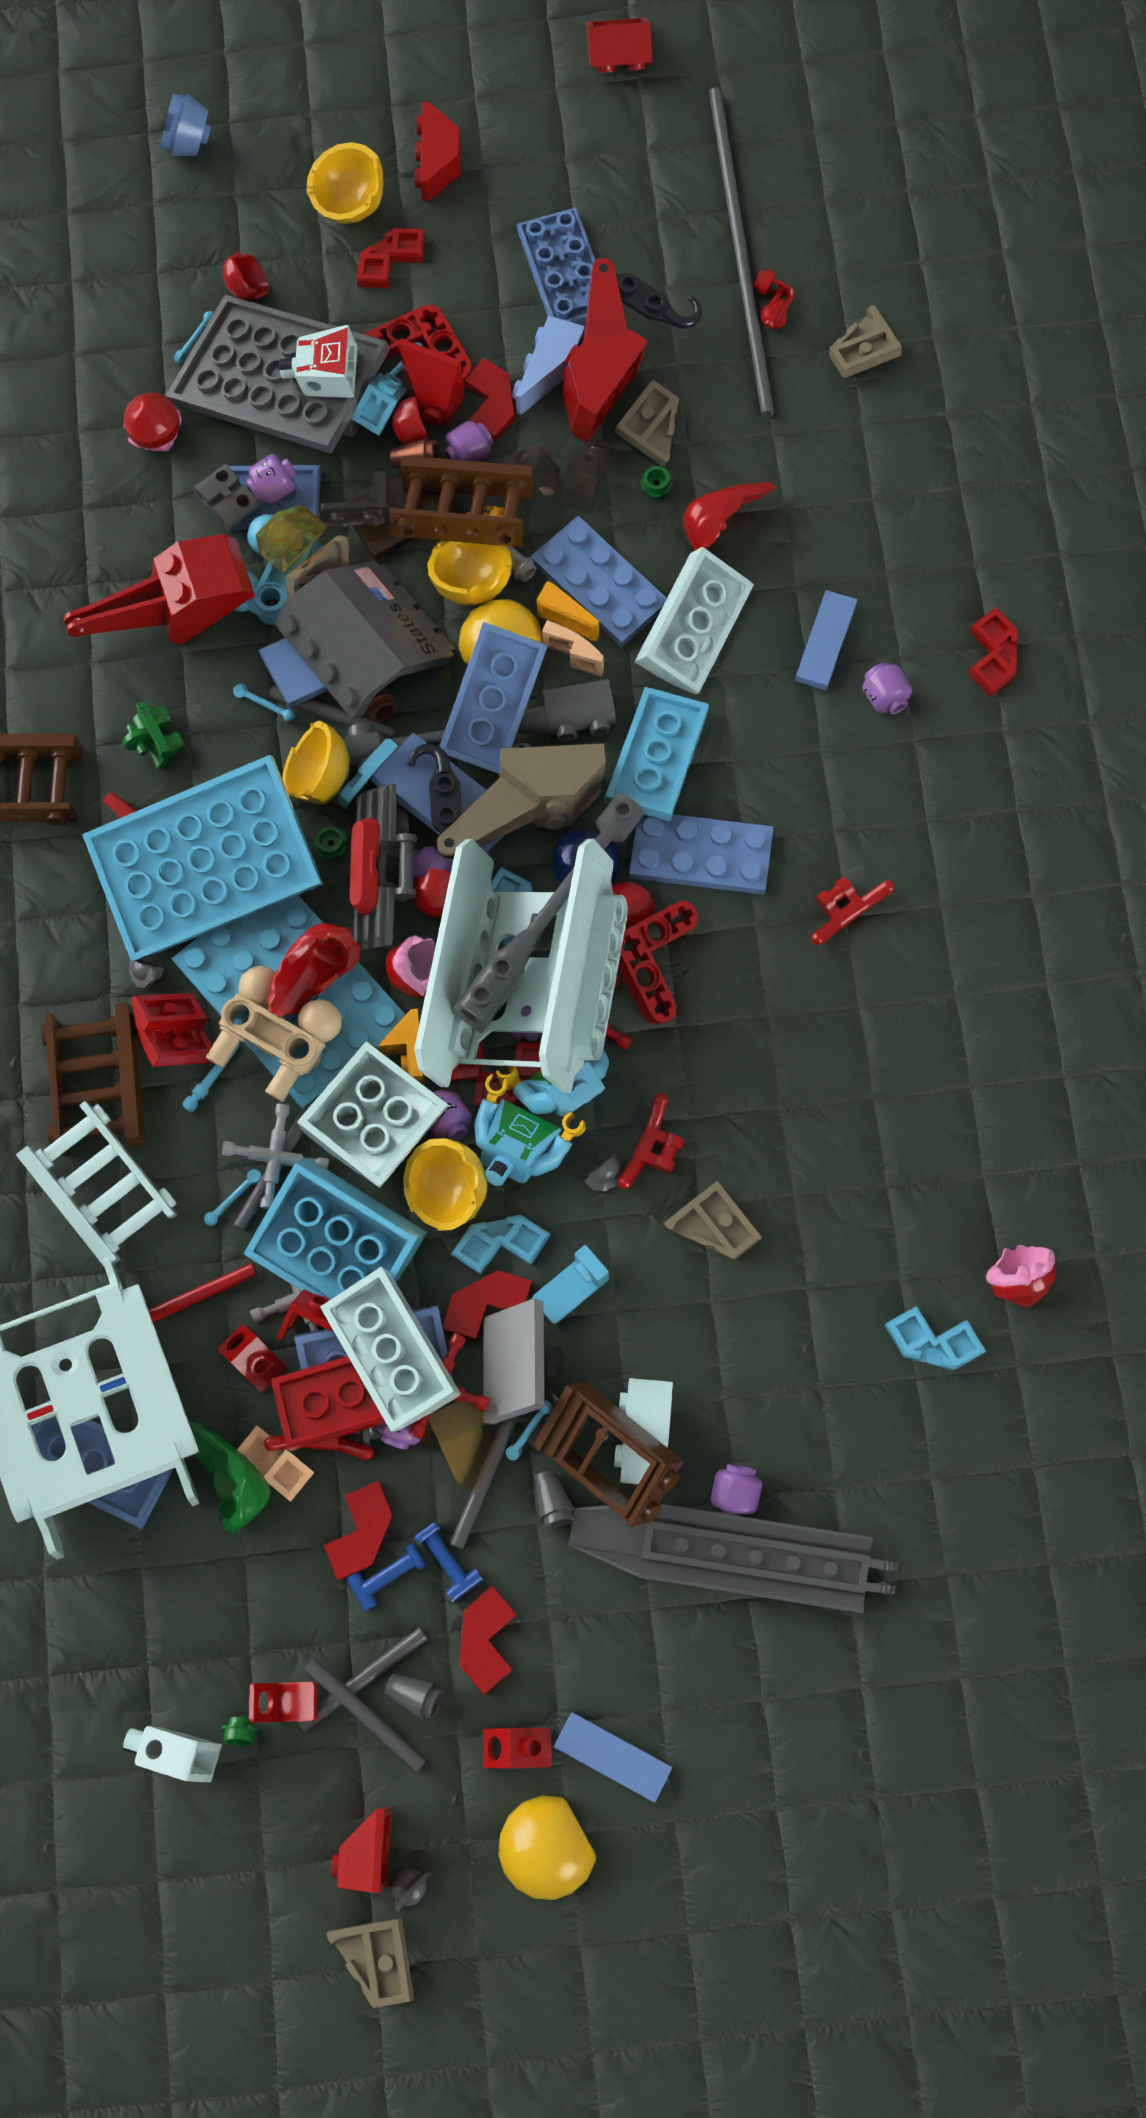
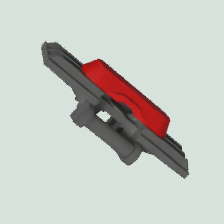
M388 784L359 793L357 799V822L352 827L350 902L354 907L353 939L359 943L360 953L392 946L394 901L404 902L416 897V889L413 888L414 845L417 844V835L411 833L396 835L395 784ZM399 859V885L386 881V862Z

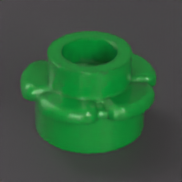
M661 466L650 467L646 470L644 478L641 479V489L644 492L646 491L647 495L652 498H660L662 494L667 495L672 489L671 475ZM654 482H659L660 484L656 486Z
M325 827L315 837L314 848L319 851V855L324 859H332L334 856L340 857L347 849L345 845L347 837L343 831L335 827ZM333 841L334 845L328 846V842Z
M229 1718V1725L221 1726V1731L224 1732L223 1743L238 1747L251 1746L254 1744V1735L257 1734L258 1728L252 1725L249 1718Z

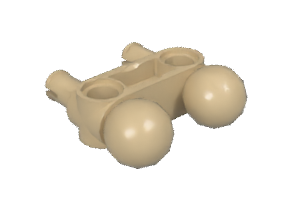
M257 966L248 969L241 976L238 985L239 994H236L234 998L224 1004L221 1011V1019L218 1023L221 1033L206 1055V1058L216 1065L225 1068L239 1042H248L279 1060L281 1066L265 1092L284 1102L298 1077L308 1076L309 1072L320 1064L322 1051L326 1046L324 1043L331 1041L339 1034L342 1025V1015L338 1007L332 1002L318 999L308 1002L300 1010L298 1027L282 1018H278L277 1015L267 1010L269 1008L267 999L271 992L270 985L276 972L265 966ZM242 1011H249L250 1016L247 1022L242 1025H236L235 1018L237 1014ZM299 1045H309V1052L304 1058H294V1051Z

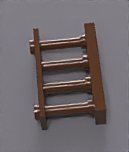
M402 456L400 464L403 489H408L404 509L390 508L389 514L393 537L523 548V519L516 518L519 499L532 500L533 466ZM422 491L441 492L437 512L418 510ZM454 493L473 495L470 514L450 513ZM487 496L506 498L502 517L483 515Z
M75 733L0 734V763L4 760L20 761L17 803H0V822H47L51 825L77 822V814L70 802H64L67 763L71 760H82V746ZM37 760L53 761L50 802H31L33 766Z
M128 1002L114 1004L115 1016H111L110 1020L60 1027V1022L52 1012L45 1013V1025L41 1026L40 1031L42 1043L44 1046H47L52 1125L48 1126L47 1134L50 1145L74 1127H67L66 1107L78 1106L84 1101L93 1104L116 1100L119 1104L122 1103L123 1116H119L118 1120L110 1121L106 1125L114 1135L120 1134L121 1137H125L132 1147L146 1145L138 1043L135 1041L136 1034L134 1033L136 1022L133 1009ZM112 1034L113 1037H117L118 1049H113V1053L64 1060L62 1058L61 1040ZM115 1067L116 1070L120 1071V1082L116 1083L115 1087L65 1093V1073ZM96 1127L82 1139L101 1137L103 1135ZM69 1149L61 1155L69 1156Z

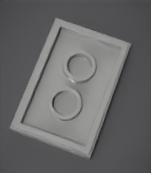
M534 1298L484 1317L483 1396L491 1398L487 1411L483 1412V1422L495 1424L545 1407L543 1301Z

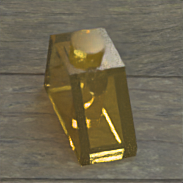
M304 505L278 511L256 533L258 553L281 572H284L327 529V524Z
M462 1400V1402H455L430 1414L428 1418L459 1487L467 1484L484 1438L481 1426L486 1424V1422H483L482 1411Z

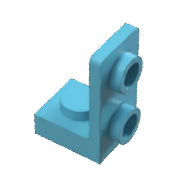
M379 373L369 383L351 419L375 434L380 435L395 406L407 391L406 388L401 386L403 384L402 381L392 374L386 373L383 375Z
M586 1245L574 1253L575 1261L532 1297V1299L535 1298L543 1301L544 1315L554 1325L609 1280V1271Z

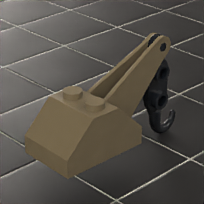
M423 744L416 747L409 756V766L411 767L415 766L416 759L423 754L432 755L436 759V768L429 783L431 821L433 827L441 833L437 840V853L445 861L454 860L456 847L465 839H473L481 847L529 823L533 824L536 828L545 827L549 830L571 826L601 794L606 764L604 744L503 748L500 750L499 779L462 814L460 782L450 767L447 753L437 745Z

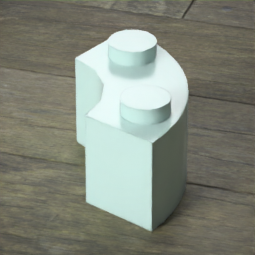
M629 1378L628 1393L620 1392L619 1409L668 1448L673 1382ZM625 1443L623 1445L616 1444L614 1467H621L620 1483L639 1484L650 1464Z

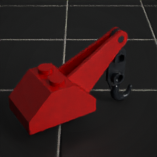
M599 258L593 263L583 343L580 347L576 344L572 347L565 360L568 365L562 374V378L565 379L562 395L571 434L586 444L592 439L639 372L648 340L633 330H627L622 303L646 319L669 323L679 329L694 327L702 316V306L694 296L688 298L689 302L693 305L694 313L689 317H683L675 312L667 298L658 290L633 274L616 273L613 262L607 258Z

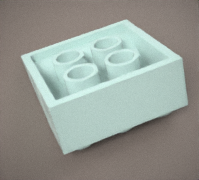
M366 1041L297 1123L305 1135L329 1154L380 1188L446 1110L448 1104Z

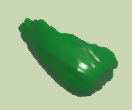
M190 1421L189 1424L199 1450L198 1453L193 1455L211 1473V1486L221 1504L217 1511L223 1517L222 1524L224 1530L234 1535L267 1505L270 1497L269 1484L255 1465L232 1444L210 1429L205 1428L202 1424Z

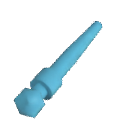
M238 1044V1046L236 1047L235 1051L233 1052L232 1056L235 1054V1052L237 1051V1049L240 1047L239 1044ZM215 1065L201 1084L198 1083L191 1091L193 1093L192 1096H188L182 1103L187 1111L194 1112L199 1105L198 1101L205 1098L209 1092V1087L224 1068Z

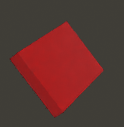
M348 1356L271 1379L284 1439L289 1452L386 1423Z

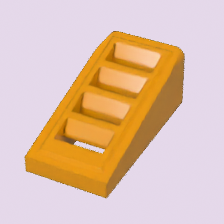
M547 581L537 598L538 617L559 624L580 636L597 642L599 638V620L556 585Z

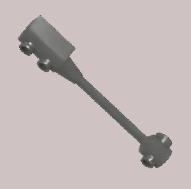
M609 679L542 690L543 705L524 712L517 733L557 734V739L561 742L576 739L577 731L590 729L593 736L608 734L611 731L610 725L616 724ZM358 723L348 728V736H345V743L350 758L351 770L357 769L359 772V768L386 739L379 731H375L373 724ZM445 730L416 735L427 744L438 745L441 743ZM409 736L392 738L391 740L398 745V749Z
M615 795L596 820V826L600 833L595 841L603 850L611 841L617 843L625 841L644 815L641 807L626 795ZM574 867L528 928L520 932L501 950H497L455 1004L453 1014L480 1033H483L523 980L524 968L533 952L539 935L569 897Z

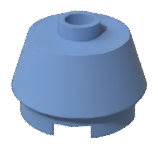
M174 93L169 106L160 148L170 152L171 156H197L200 144L207 145L211 125L206 124L209 110L188 93L186 96Z

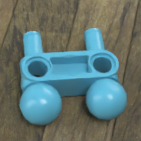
M264 514L256 517L249 525L247 538L248 543L255 552L261 556L271 558L260 581L247 570L255 596L234 611L245 612L250 610L251 613L256 614L265 624L275 625L273 622L287 599L286 576L320 550L322 544L320 539L313 536L306 527L300 525L286 527L284 522L277 516ZM295 545H303L305 547L298 551L291 549ZM268 600L278 601V604L275 606H267L264 603Z

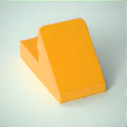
M411 1009L381 1041L378 1047L383 1055L407 1053V1055H401V1068L422 1085H426L425 1075L418 1070L414 1050L421 1018L418 1009Z

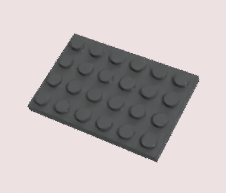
M224 295L165 397L173 405L331 454L354 415L366 388L376 376L389 353L390 347L387 341L351 331L357 344L354 397L306 396L303 394L296 378L282 379L279 361L284 358L296 357L297 340L300 337L336 328V326Z

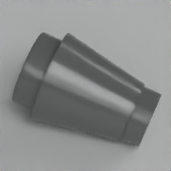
M549 1470L536 1475L534 1479L536 1483L539 1520L544 1522L546 1529H555L571 1523L574 1520L572 1512L575 1508L556 1472Z
M393 1673L386 1684L384 1694L391 1697V1699L418 1718L423 1719L427 1717L433 1719L441 1705L444 1691L437 1688V1684L434 1682Z

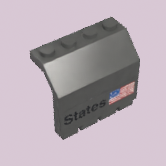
M376 561L324 570L286 599L273 622L351 719L362 717L376 693L397 677L447 665L457 651L442 632L437 633L439 628L423 609H418L419 604L404 586H398L399 580L385 564L378 565Z

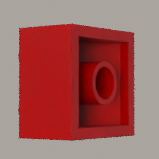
M646 17L586 22L589 64L591 68L596 67L598 73L613 72L617 65H627V70L645 69V63H652L650 21Z

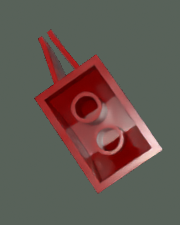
M219 534L176 542L153 558L151 578L88 606L70 611L64 615L63 620L67 626V633L71 637L164 625L169 641L183 645L253 598L255 593L237 540L228 535Z

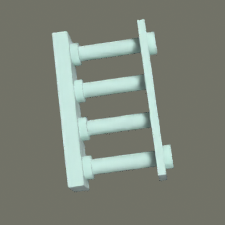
M84 1101L79 1106L86 1113V1118L46 1149L42 1150L40 1148L35 1151L34 1148L26 1146L16 1156L104 1266L102 1259L109 1257L114 1265L121 1259L116 1253L120 1249L119 1244L161 1211L168 1218L173 1219L178 1215L172 1208L177 1202L164 1187L158 1190L106 1125L111 1119L100 1105L96 1104L92 1107L91 1104ZM97 1127L109 1142V1145L66 1178L62 1176L57 1179L49 1169L54 1165L52 1161ZM119 1155L132 1172L88 1206L84 1204L80 1207L72 1198V1195L76 1193L74 1189ZM141 1183L154 1200L112 1233L106 1232L102 1235L94 1225L98 1221L96 1217Z

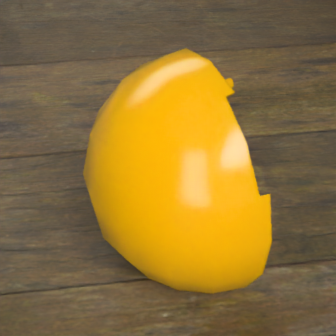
M354 142L337 144L323 152L312 165L307 178V195L313 207L329 221L340 224L359 222L370 216L379 206L383 194V171L377 154L367 146Z
M441 541L432 549V554L427 563L428 575L438 593L460 606L482 605L495 598L507 584L512 570L511 552L507 546Z
M498 599L487 601L470 612L460 629L458 646L465 664H468L483 622L542 644L543 637L538 619L524 605L514 600Z
M318 721L311 723V728L302 736L297 746L291 748L285 762L282 780L289 797L308 803L324 804L341 792L349 776L350 758L345 741L333 727Z
M429 1139L416 1147L407 1160L403 1176L404 1195L411 1212H415L425 1224L438 1229L437 1231L453 1230L473 1219L482 1206L487 1194V1180L482 1162L468 1146L451 1139Z
M541 1795L524 1801L508 1815L500 1833L498 1855L504 1874L517 1890L534 1899L555 1900L572 1894L588 1879L596 1862V1854L566 1799L562 1797Z

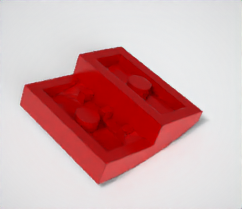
M193 993L139 995L133 997L132 1006L137 1030L152 1067L212 1063L206 1058V1055L212 1048V1044L202 1028L208 1018Z

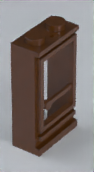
M586 1382L566 1385L533 1444L534 1448L538 1451H543L624 1518L629 1527L650 1523L658 1516L662 1508L660 1502L665 1493L669 1492L676 1485L679 1479L678 1471L684 1462ZM591 1416L603 1428L597 1430L596 1440L584 1460L572 1450V1447L588 1418ZM608 1431L650 1464L631 1498L590 1465L602 1441L608 1438Z

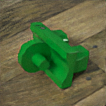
M146 701L136 703L138 713L133 718V723L126 726L128 734L122 740L123 745L128 751L137 750L140 756L149 753L157 770L166 768L168 758L182 753L184 742L177 732L166 735L162 734L160 729L169 727L171 722L170 715L165 706L149 708Z

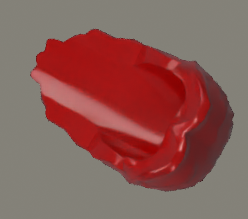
M770 481L735 485L705 494L692 501L687 506L682 520L686 537L694 551L701 547L707 550L709 545L716 541L720 532L726 529V520L742 504L761 498L770 493L771 490L776 489V486Z
M330 923L317 924L308 929L291 945L272 978L271 992L267 999L268 1011L270 1013L276 1014L278 1018H282L285 1014H298L312 997L325 992L336 979L356 966L360 959L361 948L359 943L354 941L353 935L347 927H340Z

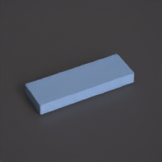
M828 590L825 591L795 677L796 682L827 691L857 604V599Z
M573 1712L570 1713L554 1745L556 1749L654 1803L673 1768Z

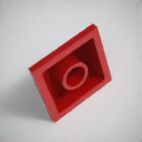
M400 339L398 345L404 381L411 397L414 396L417 399L421 418L432 425L440 424L450 428L465 398L461 360Z
M383 1806L376 1809L340 1846L339 1854H333L331 1876L332 1878H338L337 1888L380 1893L388 1887L392 1806Z

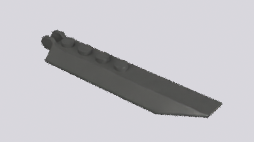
M661 1504V1511L652 1522L629 1527L626 1524L627 1521L608 1505L575 1508L573 1513L574 1520L571 1526L569 1546L639 1578L857 1613L864 1612L866 1591L895 1594L896 1586L891 1585V1583L867 1581L869 1567L892 1572L898 1571L899 1562L870 1557L873 1537Z

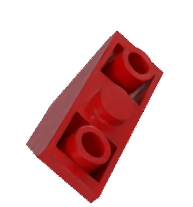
M423 102L422 115H417V135H421V142H416V161L421 163L420 168H415V188H421L422 201H430L460 176L461 141L459 127L430 102Z

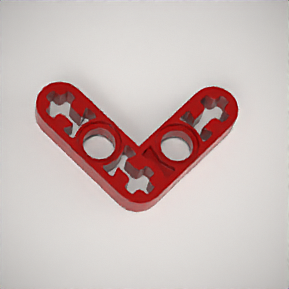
M434 305L422 306L364 333V335L384 340L385 337L388 338L390 351L384 361L400 354L398 345L400 340L395 339L393 334L397 330L403 329L410 333L409 337L405 340L412 343H424L428 349L461 360L464 386V379L472 371L471 361L443 312ZM430 319L432 322L435 321L436 331L434 333L430 324L424 320ZM440 341H448L452 344L451 349L445 352L438 351L435 346Z
M680 901L669 905L628 927L624 932L618 969L643 1018L651 1025L669 1022L676 1014L677 1006L651 952L689 932L696 926L698 922L697 910L687 901ZM679 913H683L685 919L671 926L668 920L678 916ZM650 923H654L660 928L661 937L658 941H654L648 935L647 929ZM630 941L632 948L625 952L623 945ZM640 958L641 962L630 965L631 961ZM639 968L646 970L649 974L650 982L647 987L640 985L637 981L636 974ZM656 990L657 993L652 994L650 997H647L645 994L647 992ZM661 1003L664 1009L656 1014L654 1008Z

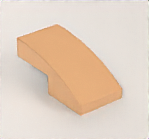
M546 620L542 631L543 644L548 645L547 648L569 654L570 668L602 677L604 672L603 655L579 634Z
M256 1425L237 1450L255 1465L268 1484L291 1502L314 1472L287 1449L278 1451L266 1450L264 1441L271 1436Z

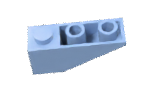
M548 316L544 328H538L534 341L536 346L533 354L528 353L524 363L523 371L525 373L522 381L517 380L513 389L512 398L516 400L517 414L522 415L564 380L562 374L568 365L565 360L575 344L580 347L583 343L585 326Z

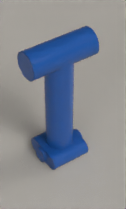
M433 1522L415 1535L414 1538L419 1544L422 1542L426 1543L453 1581L454 1585L448 1588L446 1593L455 1603L483 1582L484 1579L476 1568L467 1575L436 1533L440 1527L436 1522Z
M411 1543L406 1547L407 1554L364 1581L360 1572H356L346 1579L365 1612L378 1604L373 1593L414 1566L419 1570L427 1566L416 1544Z

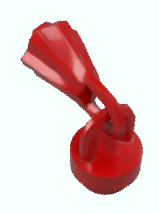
M761 269L753 287L758 289V293L766 296L768 292L774 295L773 299L760 311L761 321L766 327L778 330L786 324L787 311L794 298L795 291L791 286L776 279L775 271ZM773 283L780 286L778 290L771 288Z

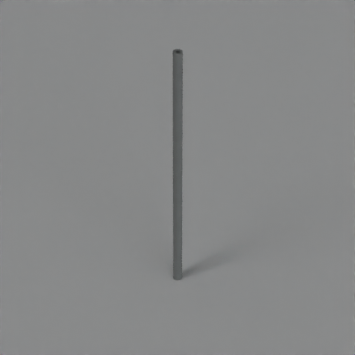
M712 88L709 90V98L761 416L767 418L774 415L737 185L721 90L719 88Z

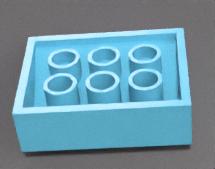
M306 1158L295 1162L246 1248L244 1255L301 1291L305 1289L315 1295H322L331 1300L380 1267L388 1270L397 1283L427 1232L311 1159Z

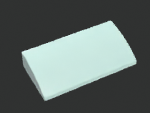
M704 547L690 553L635 663L676 687L695 695L698 694L754 584Z
M380 1267L320 1306L391 1432L394 1433L416 1422L461 1395L388 1270Z

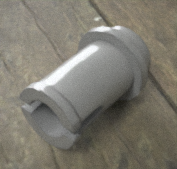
M507 546L511 552V572L514 579L517 581L522 580L523 582L528 581L536 571L533 559L530 557L525 558L516 549Z

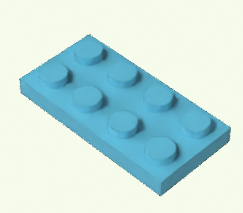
M645 687L606 792L605 803L609 804L616 794H623L633 799L641 807L645 815L671 821L709 711V704Z

